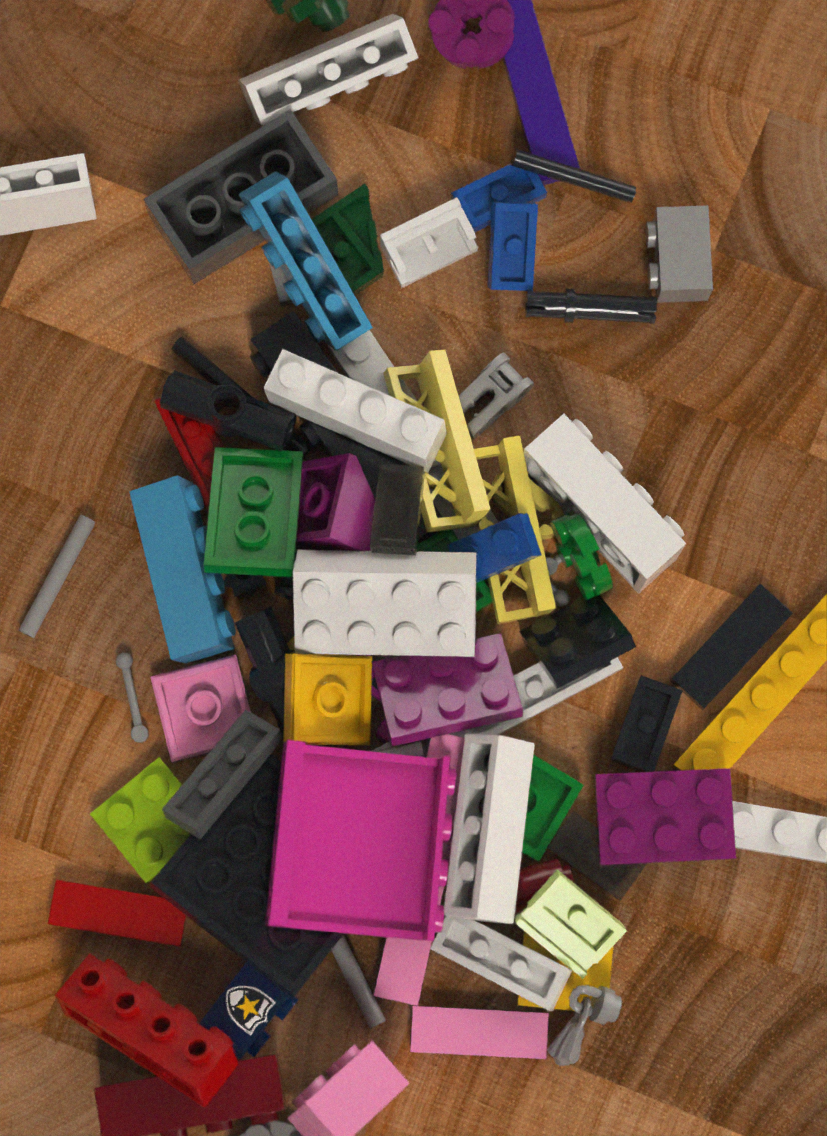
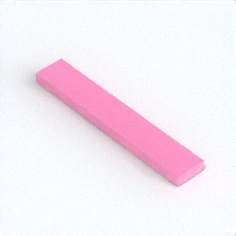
M445 734L431 738L427 757L437 759L443 756L450 757L449 768L456 769L453 796L447 795L445 812L446 814H452L451 836L449 841H443L441 859L448 860L449 867L465 738ZM439 886L437 905L441 903L444 889L442 886ZM386 938L374 996L418 1006L432 941Z

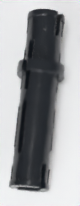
M566 288L565 293L527 290L526 318H563L564 323H573L574 319L643 322L655 324L656 315H654V312H657L656 296L575 293V289Z

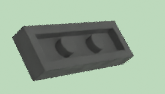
M245 710L163 807L162 811L165 818L201 839L283 740L281 730Z

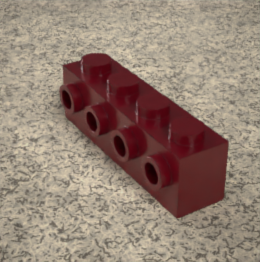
M278 1054L238 1061L239 1065L205 1108L157 1076L94 1088L101 1136H147L160 1133V1136H188L187 1128L205 1125L206 1133L233 1129L232 1120L250 1117L252 1125L279 1120L277 1111L287 1109Z

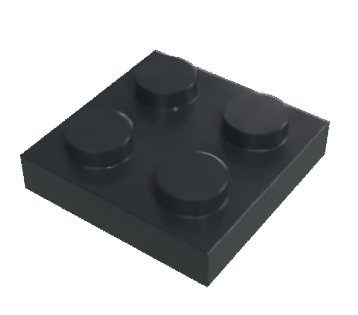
M600 595L588 600L580 597L572 604L547 617L538 619L532 625L519 631L524 644L557 689L636 647L631 633Z

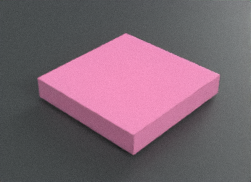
M236 655L150 677L172 763L209 754L245 710L251 712Z

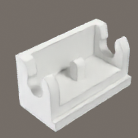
M458 198L452 199L380 235V248L401 288L478 251L474 240L476 238L475 232Z

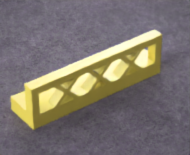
M429 351L419 365L388 367L383 375L389 396L445 420L447 434L435 457V460L441 463L444 473L438 481L427 472L409 465L426 531L435 532L475 527L491 508L446 351ZM417 378L421 391L418 401L402 392L399 380ZM437 493L452 503L455 516L437 518L433 504Z
M521 437L503 438L498 445L474 449L477 460L498 456L501 470L500 477L494 486L483 480L485 490L489 492L487 498L490 501L492 496L508 505L510 517L528 513L541 556L513 567L511 572L509 570L501 572L500 574L506 577L502 585H500L498 574L488 578L497 624L548 615L556 609ZM502 481L504 484L505 494L498 490V487L500 486ZM485 515L477 524V529L480 531L494 525V523L488 520ZM520 566L523 580L515 575ZM510 581L526 591L529 608L506 612L502 593Z

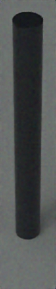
M180 337L172 346V351L210 383L217 386L223 384L235 385L243 391L245 396L255 399L184 337ZM293 432L286 447L289 451L303 452V459L312 449L295 432Z

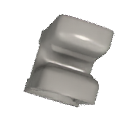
M504 352L495 357L459 395L463 414L470 408H475V404L484 395L489 393L494 395V399L478 414L475 413L474 418L467 425L469 434L474 439L478 438L503 413L521 401L535 384L529 377L523 378L509 364L510 358Z

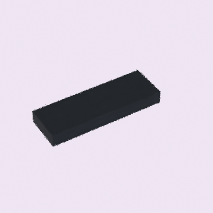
M759 584L670 681L680 690H683L682 692L698 707L704 710L793 613L762 584Z

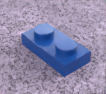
M511 164L451 193V199L458 198L474 232L491 225L492 202L536 203L547 197V191L538 174L511 166Z
M492 202L487 288L491 290L533 291L538 204Z
M528 513L514 515L447 545L449 552H476V583L541 556Z

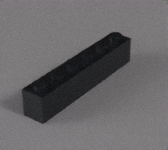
M294 311L250 339L254 354L249 357L263 378L271 374L282 349L337 372ZM300 417L303 423L299 425V429L312 447L319 444L328 457L351 453L357 457L381 511L377 540L385 551L393 549L395 551H407L439 532L426 531L412 476L400 460ZM436 511L437 518H441L439 513Z

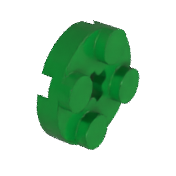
M574 510L550 521L552 530L559 543L555 544L558 555L566 568L574 566L578 574L575 577V581L584 599L588 600L613 589L607 564L600 565L596 552L600 548L578 512L574 513Z

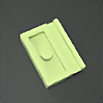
M558 869L527 902L528 906L514 917L515 923L582 979L587 975L586 971L594 963L597 964L627 931L624 924Z

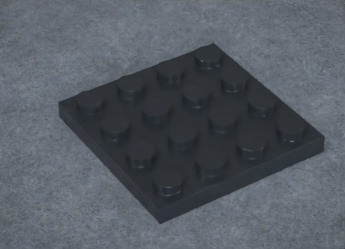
M270 754L204 836L199 839L191 834L151 881L150 887L287 996L294 999L345 933L265 926L281 761Z

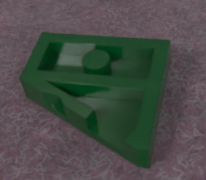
M365 183L311 219L354 295L375 283L384 274L381 251H379L377 244L378 235L375 220H373L369 202V188Z

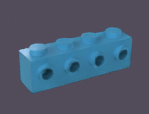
M275 171L238 194L245 205L239 209L243 219L252 232L259 229L267 244L263 245L261 249L274 269L281 267L288 281L283 284V287L294 305L302 304L309 318L304 323L317 343L323 340L337 351L372 329L371 323L289 179Z
M177 475L129 491L171 660L187 664L235 649L232 636L236 633L235 624L230 612L225 610L221 596L225 592L222 575L204 572L207 527L203 525L200 510L204 508V502L197 485H193V482Z

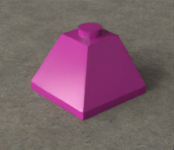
M351 453L303 461L296 549L372 551L378 539V524L381 511L357 457Z

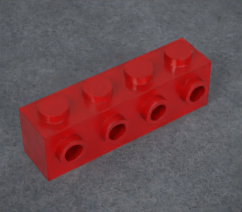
M89 953L55 994L64 1015L205 1108L239 1065L232 1048L233 1041L216 1027H211L210 1030H207L198 1024L196 1016L186 1007L180 1004L172 1007L161 1000L162 995L147 982L141 981L139 984H136L127 978L126 971L113 960L107 958L102 962Z

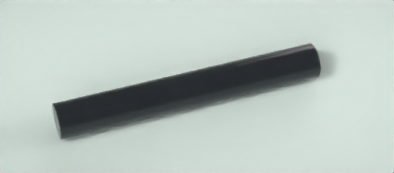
M515 149L511 158V166L629 203L635 197L636 186L518 149Z

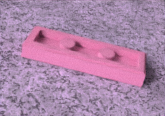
M413 1006L410 1052L546 1059L548 1013Z

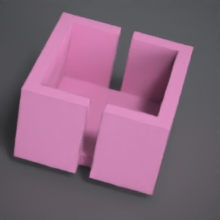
M373 1041L362 1051L354 1044L325 1071L331 1078L329 1081L320 1075L292 1101L298 1109L287 1119L302 1136H354L398 1095L409 1082Z

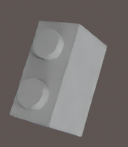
M708 206L656 207L652 222H646L647 248L654 247L655 263L648 264L649 289H656L657 303L708 301L713 290Z

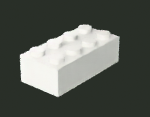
M563 414L524 449L528 476L536 485L559 503L564 514L574 510V513L578 512L600 548L598 551L639 594L677 560L686 545V542L682 539L684 532L671 517L666 515L662 518L651 506L654 503L652 497L641 485L635 483L632 486L621 474L623 467L610 452L605 451L601 453L591 443L593 436L580 420L574 419L571 421Z
M297 551L293 569L295 654L475 657L476 552Z

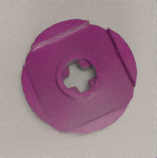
M440 0L428 21L432 32V40L437 50L449 63L466 69L465 67L472 68L476 66L485 68L495 64L508 52L515 36L513 33L515 14L508 0ZM481 17L479 26L482 30L478 34L470 31L465 35L463 30L466 28V21L470 18Z

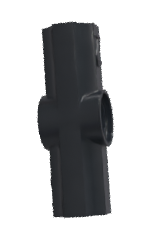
M176 370L168 376L160 399L161 408L210 425L217 434L223 437L240 436L281 452L287 447L296 422L295 413L245 396L243 391L235 385L223 384L217 386ZM226 406L238 408L237 412L232 415L225 416L218 413L220 409Z
M272 607L235 622V625L253 665L249 673L252 689L260 700L269 702L284 737L285 654H295V651L289 649Z

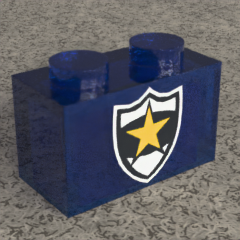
M245 963L199 1024L207 1030H210L211 1027H216L229 1036L234 1043L232 1048L235 1056L240 1060L244 1059L248 1053L255 1058L271 1037L265 1031L276 1016L283 1021L299 999L296 996L294 999H291Z

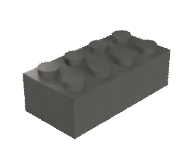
M291 109L143 199L149 217L193 284H196L265 241L259 229L252 232L243 219L239 209L245 205L238 194L275 171L289 179L308 214L338 196L337 178Z

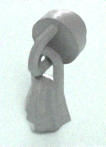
M582 985L572 990L569 996V1004L575 1011V1014L547 1049L557 1065H570L579 1060L581 1043L584 1037L583 1027L588 1016L591 1021L599 1024H605L607 1021L611 1023L616 1021L621 1010L622 999L620 996L615 995L613 989L604 986L595 988L589 985ZM581 994L593 996L591 1000L589 997H584L581 1003L577 1001L578 996Z

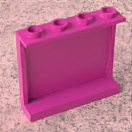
M287 740L283 744L265 926L434 941L435 932L441 933L444 921V906L437 905L439 886L445 887L448 876V860L441 859L443 841L450 840L452 830V814L445 813L447 795L453 796L456 784V769L449 768L450 757L443 756L437 759L305 745L306 742Z

